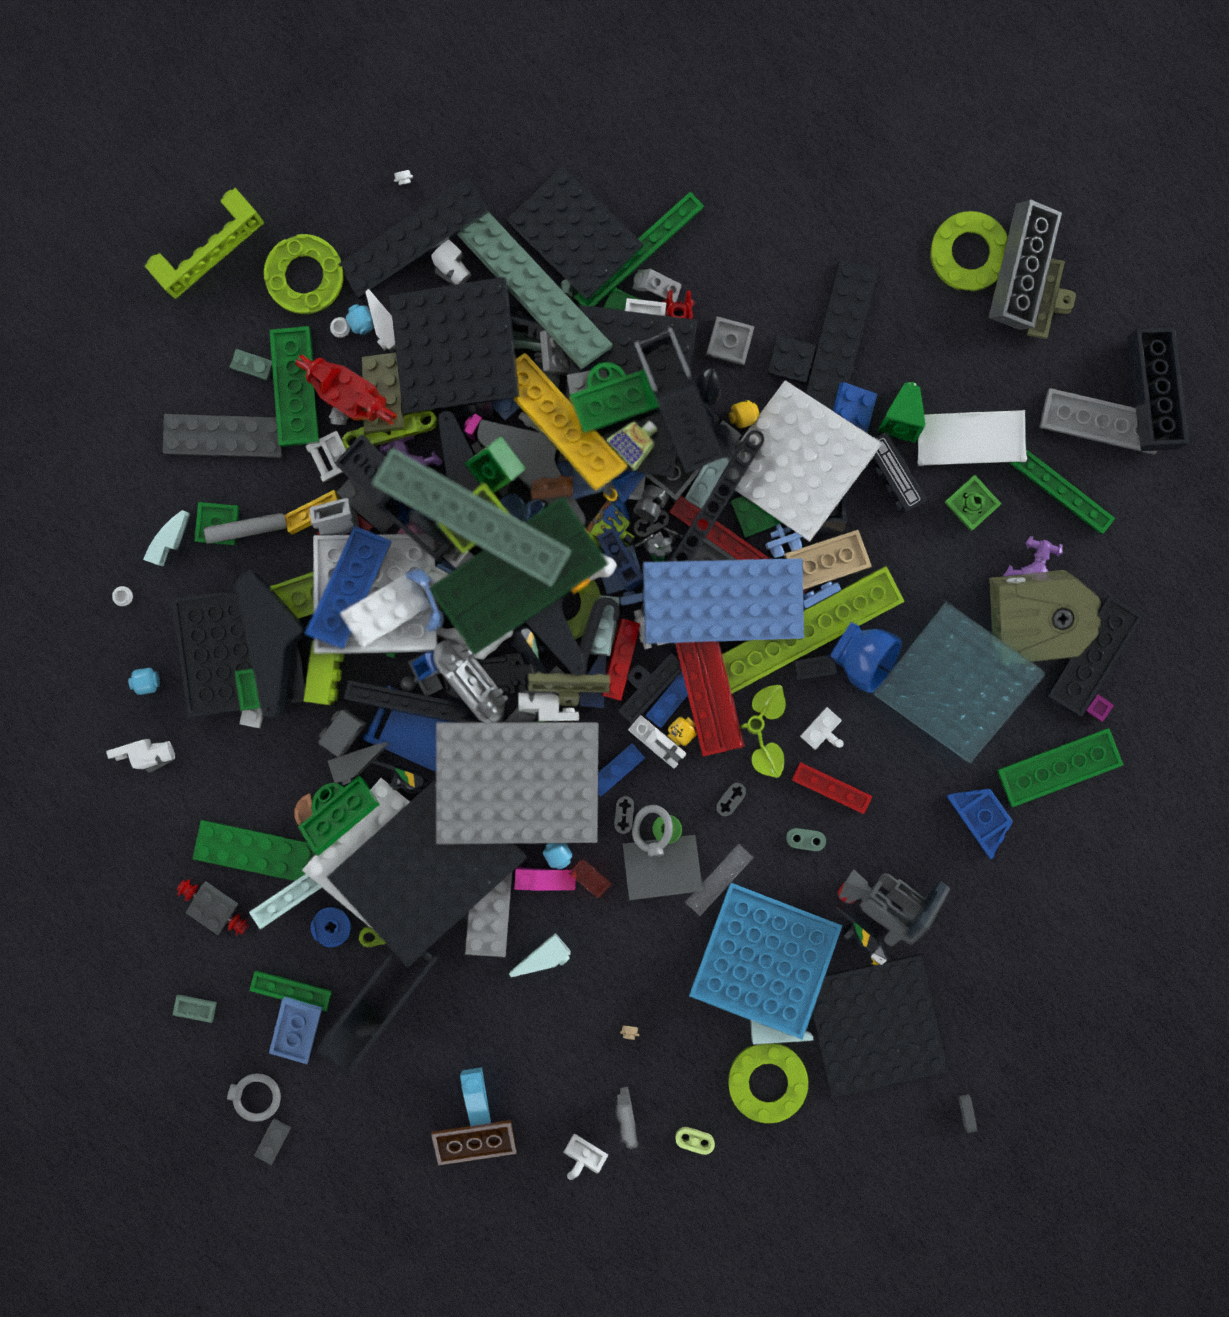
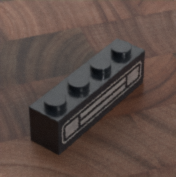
M887 432L875 438L881 442V446L871 458L875 466L873 468L874 472L879 478L882 477L885 482L883 486L889 495L892 494L895 499L893 503L896 509L904 514L927 499Z

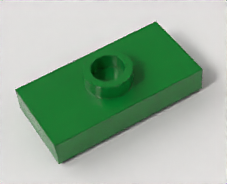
M253 669L235 671L240 711L260 708Z

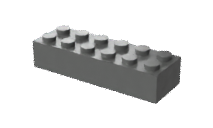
M1033 200L1016 203L989 314L990 319L1019 330L1035 327L1062 215L1061 212Z

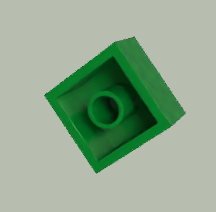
M501 436L465 463L480 485L484 483L492 494L526 469Z

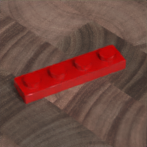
M623 618L619 619L606 675H610L609 693L601 692V696L622 700L640 623Z
M801 762L792 778L793 781L863 814L872 798L871 795Z

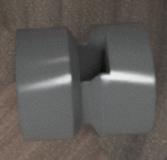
M647 485L641 495L642 499H639L634 507V512L643 520L656 522L669 496L661 488Z

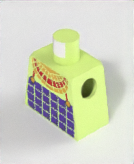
M650 421L642 428L635 422H632L611 436L607 441L624 461L636 471L654 447V442L649 437L657 428Z

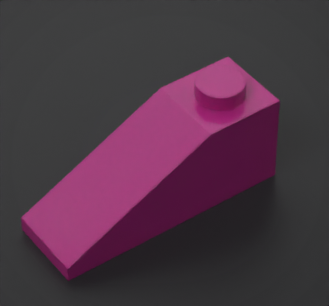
M516 868L515 889L575 890L576 870Z

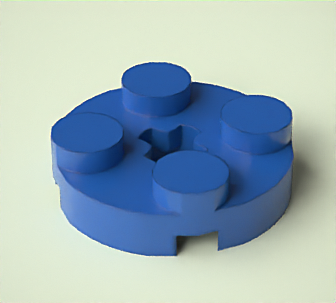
M337 907L323 908L315 915L311 923L312 936L325 947L341 945L350 936L352 929L349 915L344 909ZM330 921L337 926L334 932L326 928Z

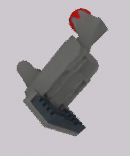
M853 870L842 884L838 895L845 903H853L861 898L863 900L860 904L862 910L890 930L885 936L884 941L887 945L893 946L902 939L912 944L928 929L950 888L940 881L937 886L923 897L902 880H897L887 873L882 874L879 881L870 888L867 885L868 882ZM880 886L889 891L886 896L878 891ZM891 900L904 909L902 911L898 910L890 904Z

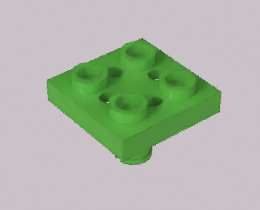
M976 475L972 476L945 501L946 505L970 531L975 529L1001 505L999 500Z

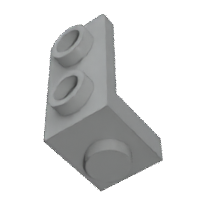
M652 269L638 270V273H636L632 289L638 292L650 291L666 300L668 292L672 290L673 302L677 301L681 284Z

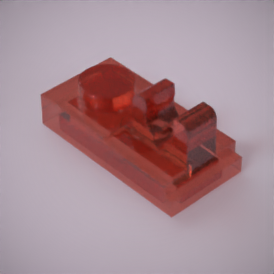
M581 859L580 862L577 861L573 865V870L569 873L598 899L612 884L584 859Z

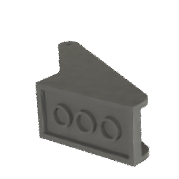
M485 420L480 421L478 438L481 444L486 447L501 436L526 468L516 478L529 490L532 491V480H539L540 477H547V479L558 478V475H561L555 461L557 448L545 434ZM573 495L564 496L585 527V516ZM563 496L541 498L540 500L549 506Z

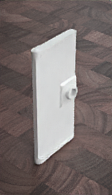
M1025 410L924 415L925 428L918 438V466L1026 462Z

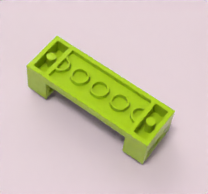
M236 188L227 191L223 195V199L220 200L235 220L226 223L219 234L212 235L208 243L204 247L197 248L190 259L182 261L178 265L177 270L160 253L148 259L145 267L173 298L176 299L264 223L258 213Z

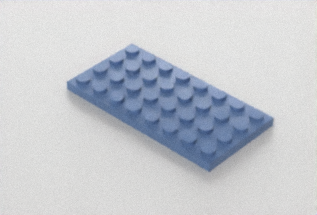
M803 558L643 562L645 643L804 638Z

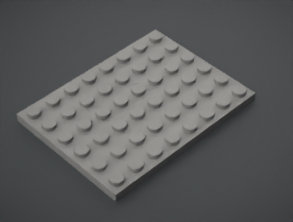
M598 722L437 723L436 844L597 843Z

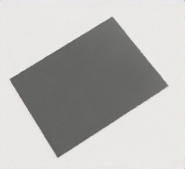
M695 835L681 836L676 842L667 844L663 848L664 856L648 858V852L641 850L635 842L623 844L629 900L703 891ZM649 840V841H644V842L647 843V844H651V843H657V842H659V841H658V840Z

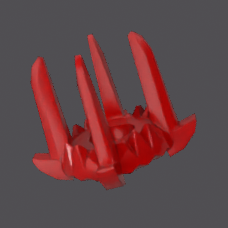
M670 290L667 300L662 301L666 303L665 316L678 317L673 312L681 310L684 312V315L678 318L692 319L693 313L691 308L695 302L691 300V292L687 290L685 303H682V301L679 303L675 301L674 303L673 291Z

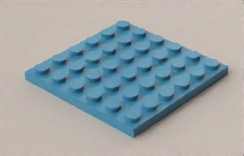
M730 883L689 996L803 1040L842 925Z

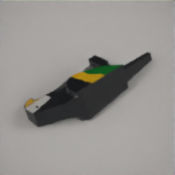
M523 622L513 629L510 644L529 665L532 664L540 673L549 674L538 658V654L545 650L547 645L538 642L533 632Z
M373 760L375 764L394 770L389 786L393 790L401 788L409 794L419 795L431 784L420 771Z
M837 905L836 909L851 921L844 930L843 935L845 939L854 940L859 948L870 954L872 965L884 964L887 961L888 955L880 939L879 931L856 914L853 915Z

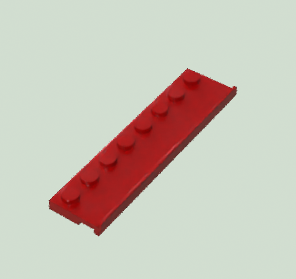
M719 641L675 642L703 756L744 747Z

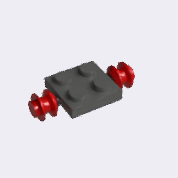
M190 879L187 881L183 880L177 887V891H179L177 896L185 895V901L193 899L186 914L215 934L219 935L227 923H229L228 931L236 930V936L239 933L242 935L248 928V919L241 920V914L232 916L238 903L205 881L198 892V885H190Z

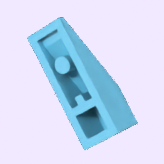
M482 1067L462 1070L460 1077L470 1125L491 1123Z

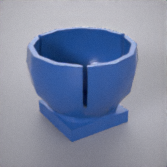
M851 622L830 656L838 665L844 668L852 684L860 690L872 693L889 675L888 672L877 666L879 665L888 671L892 670L901 649V639L893 633L882 629L862 631L858 625Z

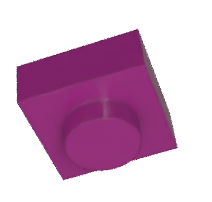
M1096 694L1086 712L1103 722L1114 705Z

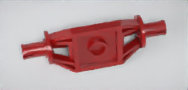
M300 355L298 358L301 361L296 359L295 365L307 372L306 380L314 386L320 398L352 420H369L372 422L379 417L389 425L394 423L391 418L396 421L397 414L385 407L386 398L380 395L375 385L348 368L326 362L322 358H317L312 362L304 355Z

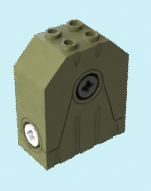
M1057 570L989 578L993 655L1003 665L1077 657L1097 637L1098 628L1101 626L1100 618L1097 616V609L1100 608L1099 598L1067 571Z

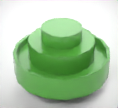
M671 815L673 831L668 844L676 842L682 834L680 821ZM662 817L657 818L653 825V834L658 841L662 839L665 831Z

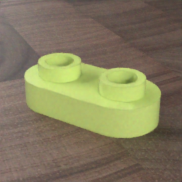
M682 1127L676 1132V1143L683 1149L703 1155L709 1154L714 1150L715 1142L709 1133L689 1127ZM688 1134L689 1138L687 1140L682 1139V1135ZM707 1140L708 1144L704 1146L701 1144V1141Z

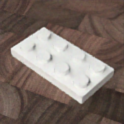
M405 574L341 612L340 615L360 646L364 648L426 610L431 605L417 583L412 579L406 578Z

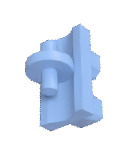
M777 524V531L770 534L772 538L779 536V539L765 544L766 549H770L772 556L776 559L784 556L783 544L788 543L791 552L801 549L800 538L802 536L798 533L785 536L784 534L791 532L790 528L785 527L782 529L781 525Z

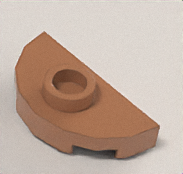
M311 793L303 796L297 802L294 809V817L298 825L313 814L311 809Z

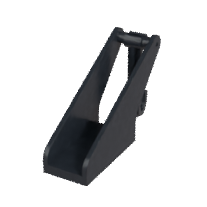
M361 434L337 459L335 464L376 507L391 518L441 564L443 562L441 558L445 554H449L456 545L447 534L417 509L415 511L410 510L408 518L438 543L439 547L433 551L385 505L392 495L372 483L387 457Z
M565 595L525 622L573 675L581 676L586 673V664L604 608L611 605L614 608L613 621L618 620L620 609L617 602L612 598L603 597L595 601L579 648L562 613Z

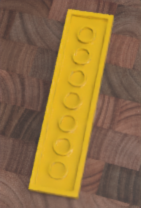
M526 353L516 359L520 397L513 398V400L588 484L597 491L625 471L627 465L596 430L583 434L572 404Z

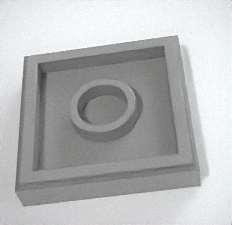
M716 317L706 356L744 366L754 326Z

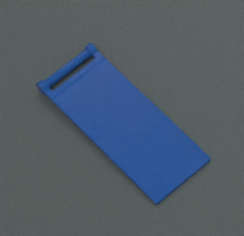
M386 685V687H385V688L395 689V688H393V687H391V686H389V685ZM378 708L367 733H364L362 739L374 745L388 741L389 746L386 750L437 772V723L451 722L391 711L380 738L376 739L374 735L386 709Z

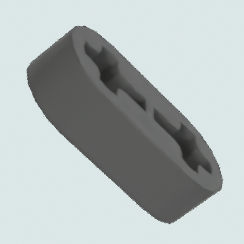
M661 510L660 516H665L664 524L660 522L653 524L642 518L639 519L634 525L635 534L644 538L664 528L669 522L668 514ZM640 523L643 525L650 523L651 526L646 528V533L638 532L637 529H639Z
M738 782L732 783L718 800L716 810L720 815H731L746 795V789L743 784ZM740 786L742 794L740 796L736 795L734 799L730 798L734 793L732 788ZM730 799L731 803L728 806L730 810L721 812L722 807L720 804H726Z
M629 796L620 797L616 803L614 825L616 831L622 834L628 833L632 828L634 802ZM624 799H627L628 803L631 804V807H627L626 813H622L623 807L619 806L620 803H623ZM622 816H626V823H629V827H625V830H621V826L617 825L618 822L622 821Z
M961 1095L958 1098L965 1131L967 1134L977 1132L970 1095Z

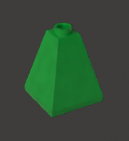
M906 382L888 410L877 433L884 434L887 432L891 437L916 443L925 428L920 387L916 383Z

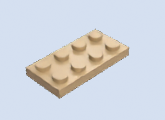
M859 530L784 554L785 559L803 558V590L872 567Z

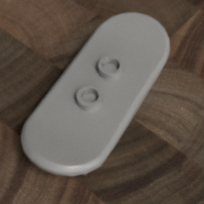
M455 640L440 642L434 649L433 654L438 670L481 722H498L503 715L505 701L508 697L502 695L503 691L497 688L490 676L472 656V652L466 649L465 643L462 644Z

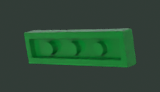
M257 970L254 972L249 990L278 999L288 997L323 1007V1011L328 1010L332 990Z

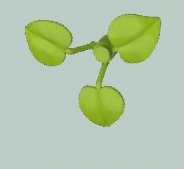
M781 685L769 686L759 691L753 698L752 708L760 713V715L751 717L747 724L740 726V729L747 728L751 734L758 735L761 749H757L752 755V765L755 770L775 778L780 777L783 771L784 754L775 743H769L764 747L761 731L764 727L763 715L767 719L773 720L779 718L784 713L786 703Z

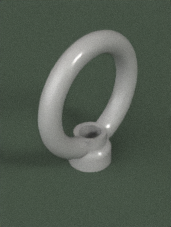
M649 805L642 808L636 814L632 823V836L636 845L641 850L648 852V858L664 856L663 848L668 844L672 836V820L664 808L657 805ZM657 813L664 821V835L659 842L647 844L640 836V824L647 814Z
M251 1074L241 1079L237 1085L231 1084L227 1100L233 1101L235 1110L242 1118L258 1122L270 1118L277 1111L281 1101V1093L277 1083L271 1077L264 1074ZM262 1082L271 1089L273 1100L266 1111L255 1114L248 1112L242 1106V1092L249 1083Z

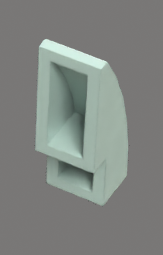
M182 510L172 517L155 536L143 560L164 566L169 549L178 550L190 513Z

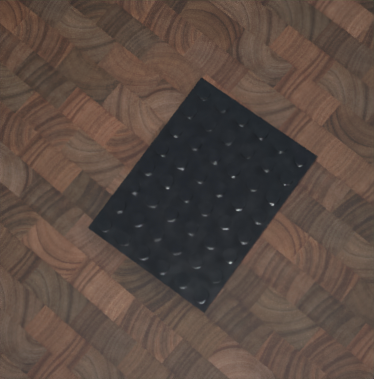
M580 305L579 309L612 343V347L582 369L571 358L569 374L591 371L596 365L601 363L616 364L626 375L644 370L633 340L637 339L640 341L645 338L654 337L667 330L668 325L672 327L690 371L697 320ZM672 339L663 340L642 351L660 396L688 385V378ZM567 382V388H566V395H565V397H566V398L569 400V402L571 403L570 398H569V396H570L569 385H568V382ZM660 407L596 430L609 445L607 440L632 422H635L642 428L650 421L657 428L649 437L654 442V447L636 471L616 451L615 453L627 465L625 471L674 478L677 449ZM557 449L555 461L570 463Z
M437 778L327 876V879L406 967L411 965L527 858L515 843L436 844Z

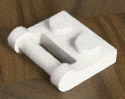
M337 431L319 439L320 443L306 446L308 453H311L322 475L320 476L322 482H327L343 473L335 464L337 459L346 451ZM321 446L333 467V470L329 472L318 451V448Z

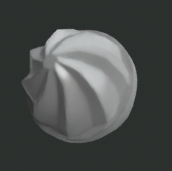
M335 408L331 410L329 415L331 424L346 425L347 419H349L348 416Z

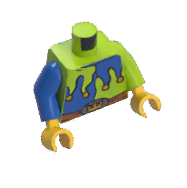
M609 487L612 490V494L608 496L606 493H603V496L608 500L586 530L597 547L602 548L597 536L614 527L621 541L626 546H629L635 538L626 531L630 525V515L626 505L617 496V491Z

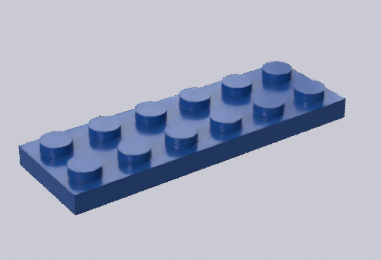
M353 527L305 632L307 636L344 650L351 635V630L340 614L368 597L390 548L391 540L359 527Z

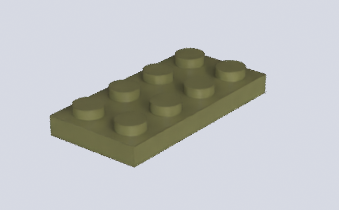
M396 352L362 357L363 379L375 385L380 395L386 398L385 407L397 414L396 421L391 418L394 421L392 425H389L379 417L372 422L364 420V432L372 434L403 430L404 414L402 412Z

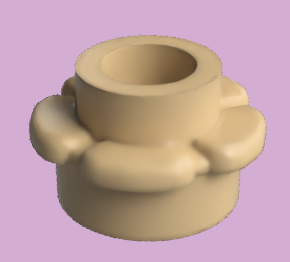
M623 1026L622 1031H620L625 1039L635 1040V1036H639L637 1027Z

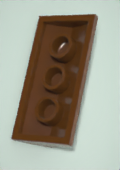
M511 1120L431 1132L438 1165L517 1154Z

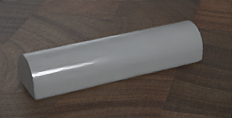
M278 513L204 527L203 530L206 543L209 544L286 529L284 514Z

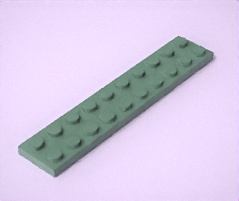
M487 213L457 234L497 278H507V286L510 293L581 369L611 349L612 343L490 213Z
M393 448L372 483L550 586L553 585L572 551Z

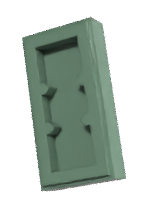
M177 995L173 1015L212 1023L217 1002Z

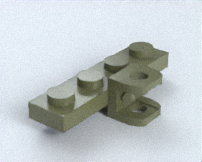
M1051 259L1035 327L1028 329L1027 336L1047 339L1053 313L1069 314L1073 309L1076 294L1073 291L1059 288L1065 261Z
M529 674V691L559 692V704L561 706H577L579 703V692L609 693L610 675Z

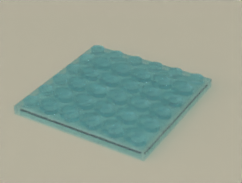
M945 602L886 676L882 684L874 691V695L964 760L971 763L1043 678L1045 672L952 605Z

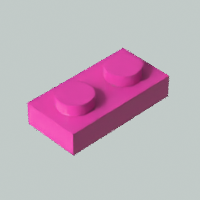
M476 414L473 417H469L464 425L466 428L465 433L474 441L478 436L480 421L483 420Z

